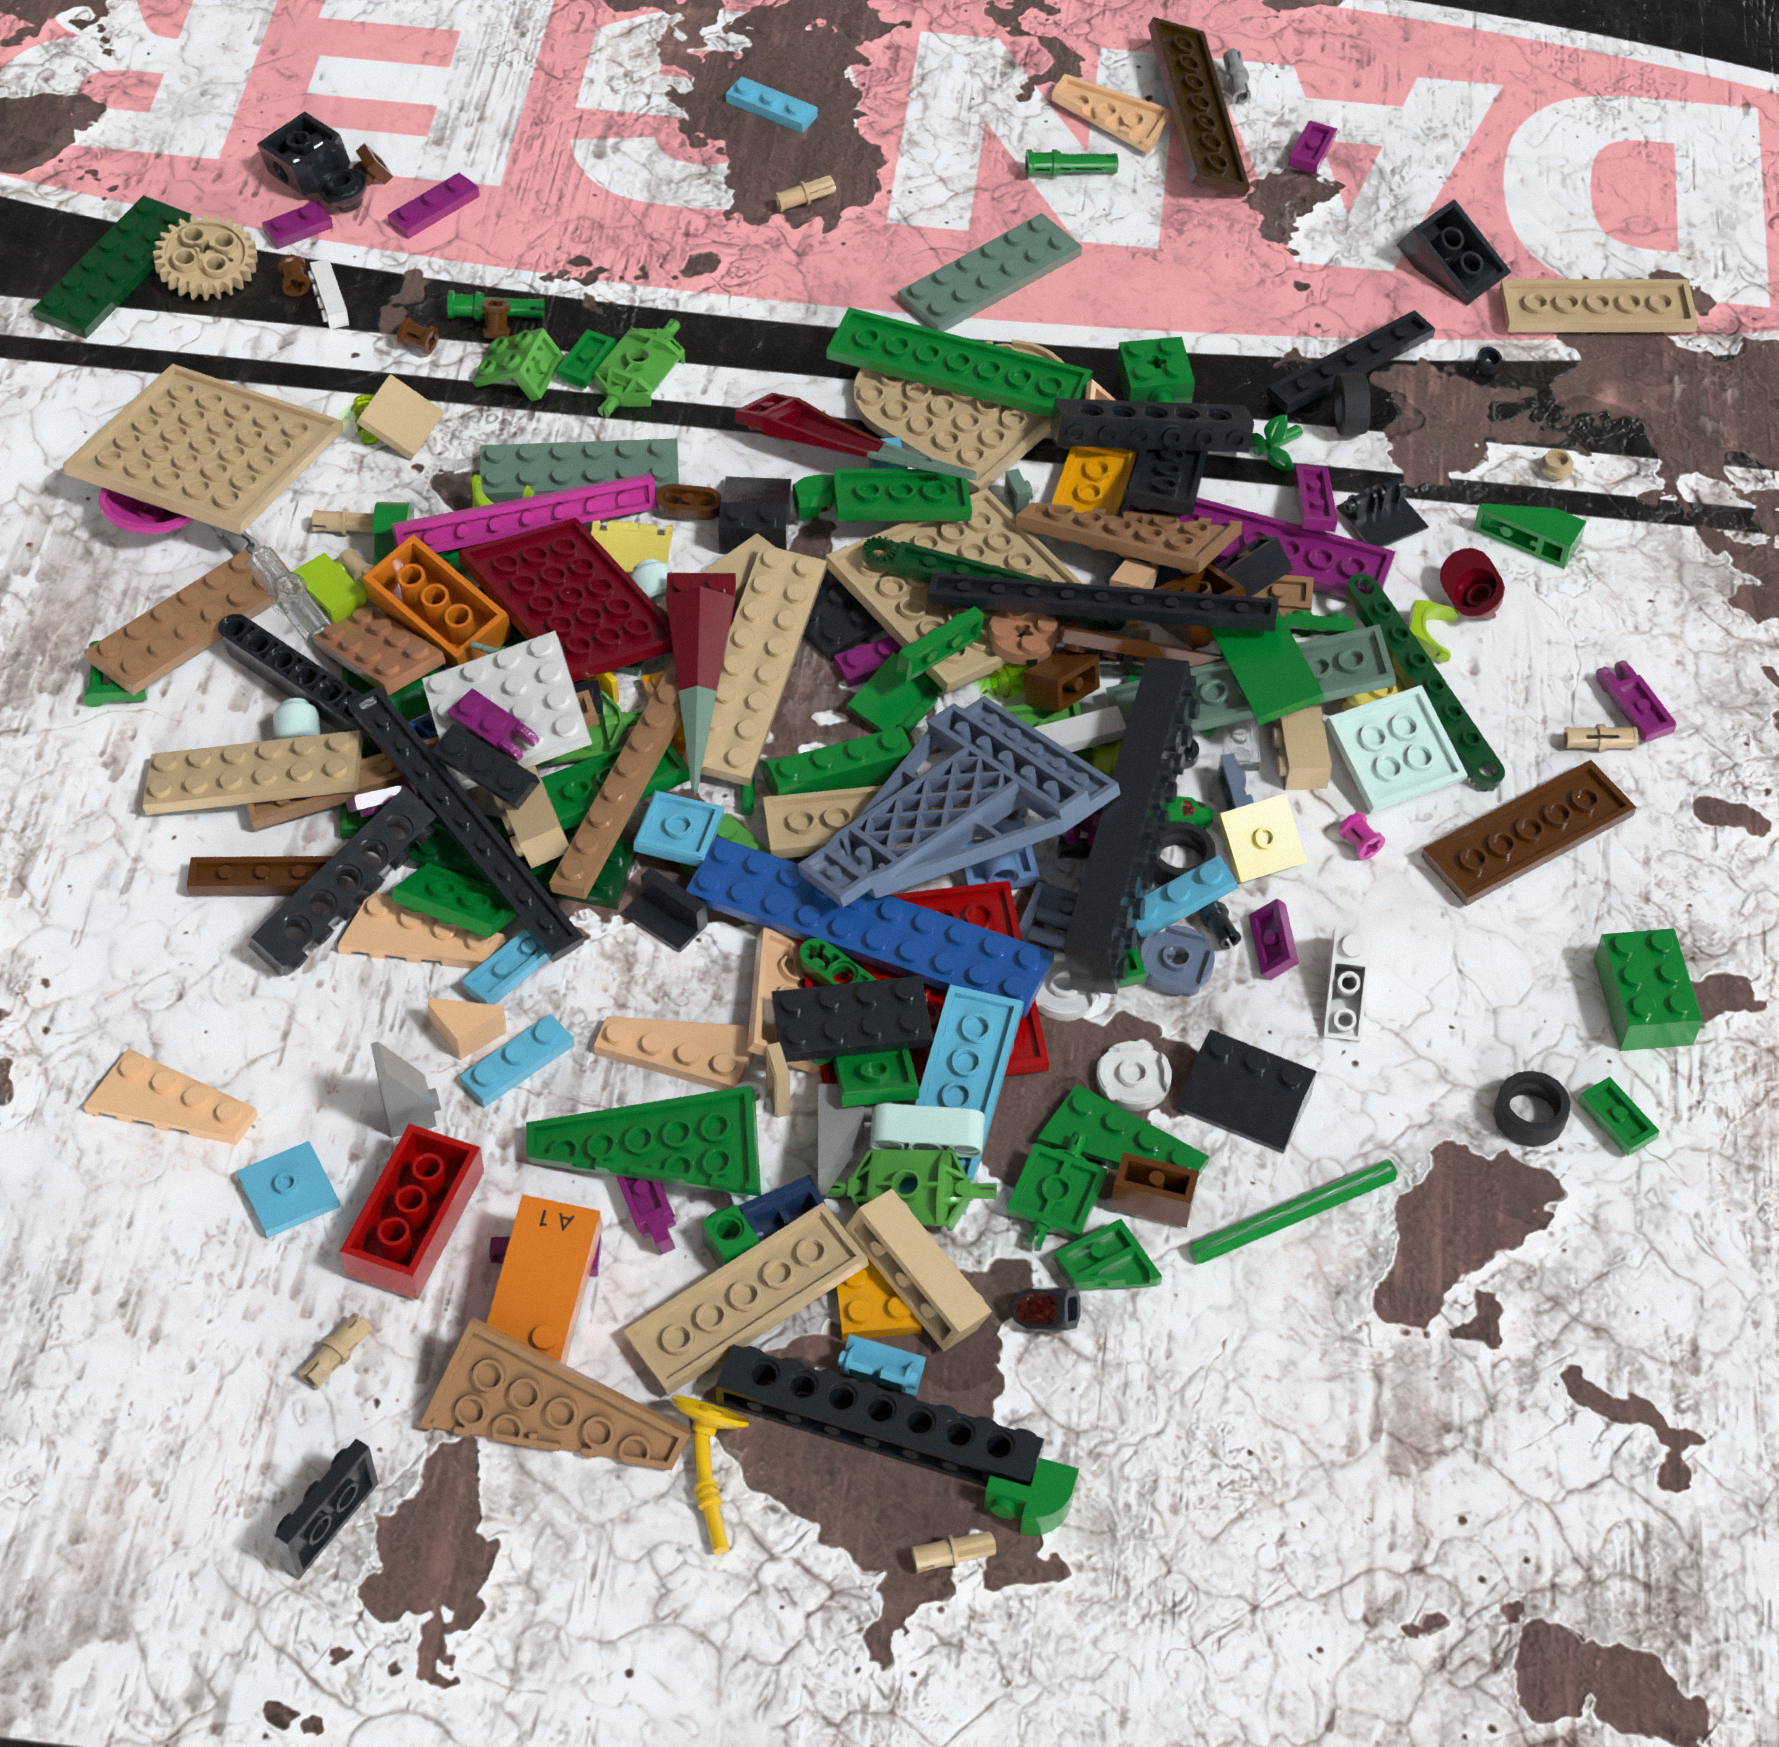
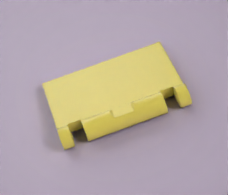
M600 520L592 521L591 535L629 576L634 572L633 569L638 563L647 559H657L659 562L668 564L673 538V526L666 525L664 536L658 535V524L608 521L607 531H600Z

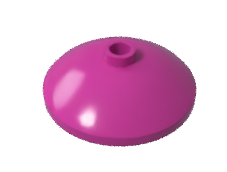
M102 488L100 491L99 505L103 516L115 526L128 532L145 535L163 534L177 530L193 520V518L106 488Z

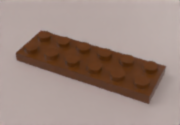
M1590 759L1424 847L1421 857L1461 902L1468 906L1634 816L1637 807Z

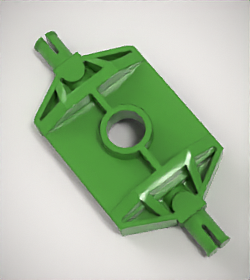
M670 319L663 329H629L593 373L594 385L606 398L602 405L598 407V413L602 417L605 415V418H608L617 406L650 407L652 405L651 395L679 360L681 364L685 363V351L673 338L681 328L677 320ZM640 358L646 359V360H644V361H642V362H635V361H633V360H638V359H640Z
M603 690L600 691L603 708L602 714L597 715L599 724L588 728L592 744L536 764V767L586 760L618 748L624 733L628 732L627 727L636 726L643 711L621 712V708Z
M869 1150L853 1177H848V1182H834L826 1194V1198L848 1197L853 1200L858 1210L863 1205L893 1189L899 1198L908 1205L910 1211L922 1226H945L948 1231H952L970 1201H973V1199L996 1200L997 1185L996 1183H973L971 1178H967L954 1150ZM907 1177L916 1178L918 1186L914 1192L906 1195L898 1192V1186L903 1179Z

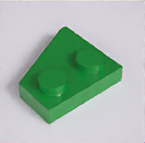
M1121 1218L1054 1252V1262L1072 1288L1077 1290L1156 1287L1161 1284L1162 1275Z

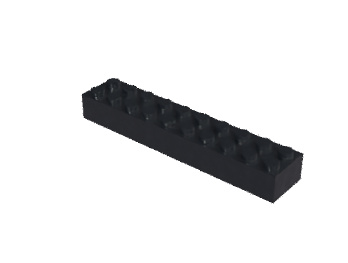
M1146 658L1112 779L1118 782L1121 794L1103 807L1063 945L1073 989L1117 995L1120 981L1127 979L1129 970L1127 956L1129 950H1134L1136 946L1137 929L1135 927L1137 920H1142L1144 917V895L1146 890H1151L1154 877L1153 862L1160 859L1162 848L1161 833L1168 830L1170 818L1168 811L1169 803H1175L1177 775H1182L1184 772L1185 755L1183 753L1185 747L1191 746L1193 737L1191 724L1193 719H1198L1200 713V699L1195 698L1196 676L1191 675L1188 660Z

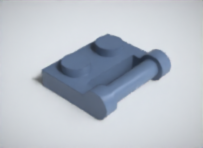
M1038 881L1019 924L1022 940L1024 942L1033 940L1064 950L1065 935L1033 925L1037 920L1068 930L1078 893Z

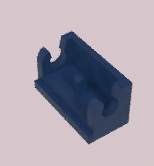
M809 1174L742 1204L739 1208L760 1243L822 1202L825 1205L826 1203Z

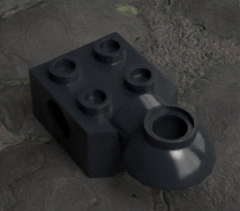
M304 111L257 143L268 173L301 195L305 196L318 192L326 203L337 207L342 212L353 211L362 204V197L367 189V176L361 170L348 168L351 162L340 134Z

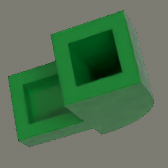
M376 502L372 533L374 534V567L395 550L392 523L413 520L414 503Z
M1039 1458L1031 1487L990 1476L985 1492L984 1509L991 1510L993 1514L1001 1518H1020L1021 1535L1038 1536L1047 1534L1059 1527L1069 1514L1077 1487L1079 1468Z

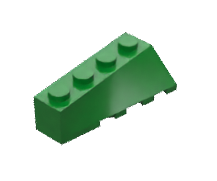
M902 726L791 756L760 757L758 766L771 796L881 786L887 782L911 752L912 746Z

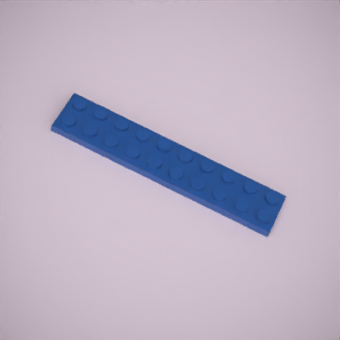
M718 836L715 838L705 856L704 862L702 861L686 889L687 892L706 903L708 908L802 941L814 938L825 940L845 956L905 977L922 975L923 983L948 991L950 985L1021 1000L1024 1003L1022 1018H1026L1054 961V952L889 895L875 899L866 892L843 908L802 877L796 863Z

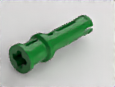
M1027 149L1025 154L1026 177H1032L1033 174H1051L1052 177H1057L1061 173L1067 172L1117 173L1118 154L1061 153L1057 149H1052L1051 152H1033L1032 149Z
M454 290L448 291V319H453L455 316L474 317L475 320L480 321L485 316V311L482 310V302L484 300L504 299L510 302V310L507 311V317L544 320L545 311L531 310L532 307L545 308L544 299L485 297L484 293L476 292L474 295L455 294Z

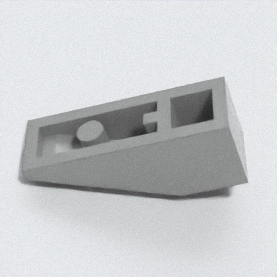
M380 1042L370 1043L391 1138L403 1135L408 1124L424 1129L437 1127L434 1112L441 1110L436 1088L428 1089L425 1075Z
M818 1084V1191L821 1195L828 1193L863 1141L864 1123H872V1104L842 1107L837 1084Z

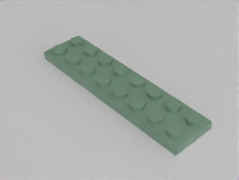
M1380 624L1297 643L1324 692L1325 701L1320 703L1396 686L1395 674ZM1225 660L1190 668L1191 675L1196 676L1195 698L1200 699L1199 717L1197 720L1193 719L1191 724L1193 732L1254 718ZM1140 680L1106 688L1110 707L1118 705L1126 727Z

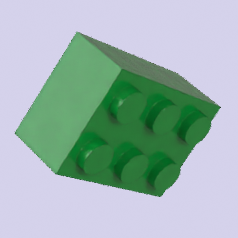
M1675 929L1602 934L1593 960L1619 1050L1630 1051L1693 1045L1703 1019Z

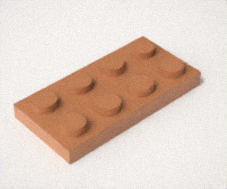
M370 605L355 610L351 616L338 623L326 626L322 632L313 636L318 650L375 688L379 686L387 696L446 663L441 650Z

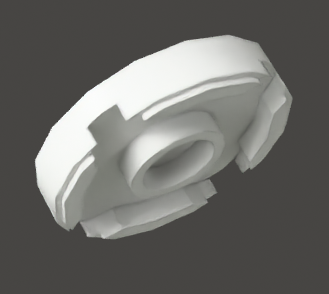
M1054 953V961L1035 999L1040 1013L1052 1019L1068 1021L1088 1015L1097 1006L1101 993L1073 989L1065 953Z
M1127 1041L1115 1044L1109 1048L1103 1057L1101 1056L1097 1066L1096 1083L1100 1094L1107 1101L1124 1110L1138 1112L1152 1109L1165 1099L1170 1091L1172 1069L1166 1056L1162 1052L1160 1055L1157 1051L1153 1050V1046L1145 1042Z

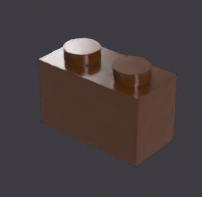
M1063 648L1024 671L1023 678L1025 704L1060 713L1099 689V656Z
M1123 1152L1114 1182L1111 1209L1187 1228L1195 1198L1199 1171Z

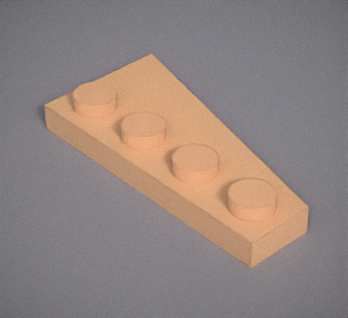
M765 927L757 935L747 1051L764 1057L766 1045L778 1042L772 1006V991L802 988L801 982L804 980L803 970L799 964L797 939ZM807 1060L786 1063L813 1074L819 1071V1065L812 1064Z

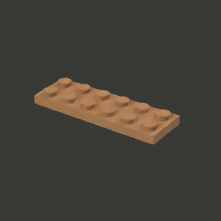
M241 551L85 650L86 660L134 696L220 640L221 636L218 625L224 617L231 614H241L251 620L291 594L290 583L245 551Z

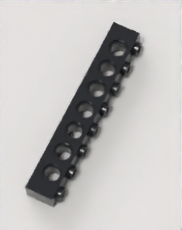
M732 1344L716 1383L717 1405L987 1487L990 1476L1031 1487L1038 1459L1042 1458L1044 1438L1037 1437L1030 1430L1023 1428L1014 1430L1004 1427L988 1417H971L959 1413L955 1408L948 1405L940 1404L935 1406L922 1402L909 1393L896 1394L882 1390L872 1382L849 1380L833 1370L813 1369L804 1366L793 1358L785 1357L780 1359L767 1355L761 1349L753 1346L741 1347ZM762 1379H768L773 1382L767 1386L756 1384L757 1381ZM799 1391L811 1393L810 1396L805 1398L797 1397L794 1394ZM836 1403H846L850 1407L840 1410L834 1408L833 1405ZM882 1414L889 1417V1419L879 1422L871 1417ZM916 1426H922L928 1429V1431L919 1434L911 1431L910 1429ZM961 1438L968 1443L958 1446L952 1444L950 1440ZM1001 1450L1007 1455L997 1458L990 1455L989 1452Z

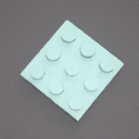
M1422 685L1329 716L1325 722L1370 814L1463 782L1468 776Z

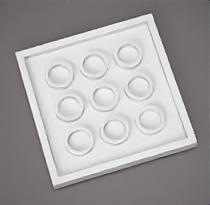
M556 631L422 678L439 740L453 723L457 725L450 719L447 711L473 688L532 729L540 741L534 747L526 744L518 737L512 741L523 753V758L516 763L524 768L592 744ZM446 765L449 773L463 790L478 786L475 782Z

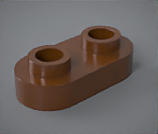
M667 484L660 487L656 492V508L660 514L666 517L712 520L719 516L722 497L716 489L711 487Z

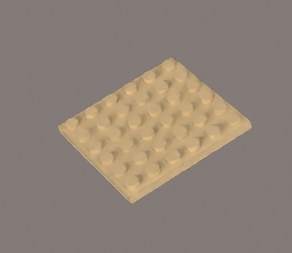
M171 364L63 463L64 474L241 535L343 432V421Z
M987 488L970 495L972 505L971 521H907L873 535L876 538L878 536H881L883 539L887 537V540L891 539L898 543L904 541L1054 582L1083 584L1030 531L1016 528V517ZM868 538L827 554L825 557L827 568L902 648L906 644L914 643L926 636L931 629L939 628L951 621L955 615L971 609L928 605L927 592L930 583L875 569L865 564L862 559L864 542ZM881 550L872 551L874 552V555L876 553L878 554L877 557H879L880 554L882 555V557L884 554L887 555V553ZM980 610L985 614L980 639L925 671L945 693L1012 664L993 652L991 649L992 643L987 637L990 620L1001 610ZM1050 616L1057 621V636L1060 625L1085 630L1092 628L1088 625ZM1017 633V636H1018V637H1021V638H1022L1024 635H1026V634H1022V633Z

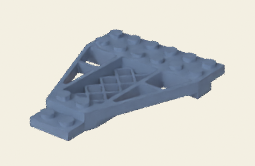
M986 696L981 697L965 709L953 703L926 721L928 725L927 732L859 817L839 830L826 846L797 865L802 877L844 908L866 892L877 899L1065 833L1121 794L1118 782ZM941 748L951 755V757L921 777L915 774L933 749ZM995 785L998 787L993 789H981L982 786ZM973 787L972 790L956 791L957 788ZM970 804L968 808L953 809V805ZM944 806V809L928 810V807ZM1020 807H1028L1045 819L1006 834H1001L992 827ZM941 823L940 827L924 828L925 824ZM916 825L915 829L899 830L900 826ZM976 837H982L986 840L958 850ZM912 843V846L896 847V844Z

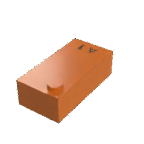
M414 534L362 577L369 600L395 622L441 650L446 661L445 665L449 668L489 655L488 653L471 648L469 646L471 641L499 648L513 636L508 614Z
M522 1194L486 1324L566 1365L603 1227L600 1211Z

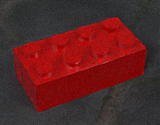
M408 1124L339 1251L345 1275L418 1300L484 1173L481 1148Z

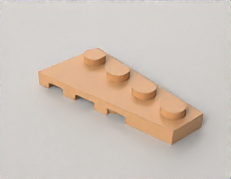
M1067 74L1063 75L1052 91V101L1147 154L1151 152L1173 119L1170 108Z
M375 892L372 896L367 895L337 947L339 954L352 955L354 951L369 953L370 958L385 959L386 955L406 957L407 962L422 963V960L441 961L442 966L476 969L502 948L505 941L504 934L497 932L491 938L479 937L472 934L470 930L460 926L441 923L436 917L428 914L409 911L404 905L391 901V896Z
M614 1016L606 1017L593 1046L595 1055L717 1090L732 1089L741 1083L754 1055L753 1052L747 1051L749 1026Z
M129 1048L84 1104L86 1114L100 1116L101 1113L114 1115L117 1117V1120L129 1123L138 1120L152 1123L154 1128L167 1131L170 1128L188 1131L191 1136L234 1145L239 1143L258 1117L255 1107Z

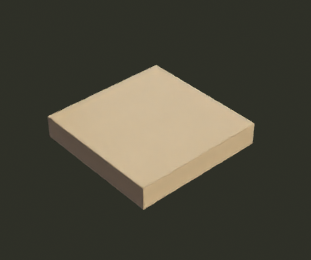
M390 374L356 423L411 461L445 412Z

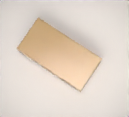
M780 1042L766 1045L765 1062L766 1088L774 1114L779 1118L790 1115V1073Z

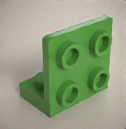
M544 328L532 331L524 330L517 335L509 337L501 336L490 344V350L484 361L479 364L478 372L472 383L475 387H480L514 378L531 402L540 400L564 355Z

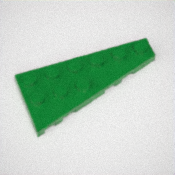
M751 1085L526 1122L527 1158L531 1164L761 1197L755 1091Z

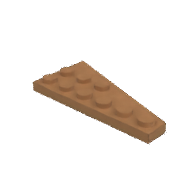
M1031 502L1016 515L1015 527L1028 530L1033 535L1044 534L1056 537L1061 542H1075L1087 545L1092 550H1107L1118 553L1119 556L1124 558H1138L1149 561L1150 564L1155 566L1166 565L1178 568L1183 573L1198 574L1241 534L1242 521L1230 520L1229 526L1211 525V518L1199 517L1198 521L1180 522L1179 517L1174 515L1124 511L1123 517L1106 515V509L1093 508L1092 511L1077 513L1074 512L1072 506Z
M474 1317L469 1321L418 1428L428 1430L433 1428L454 1431V1434L469 1436L470 1434L495 1438L499 1442L553 1451L563 1449L580 1452L582 1456L594 1458L598 1455L622 1459L624 1463L671 1471L692 1432L691 1429Z

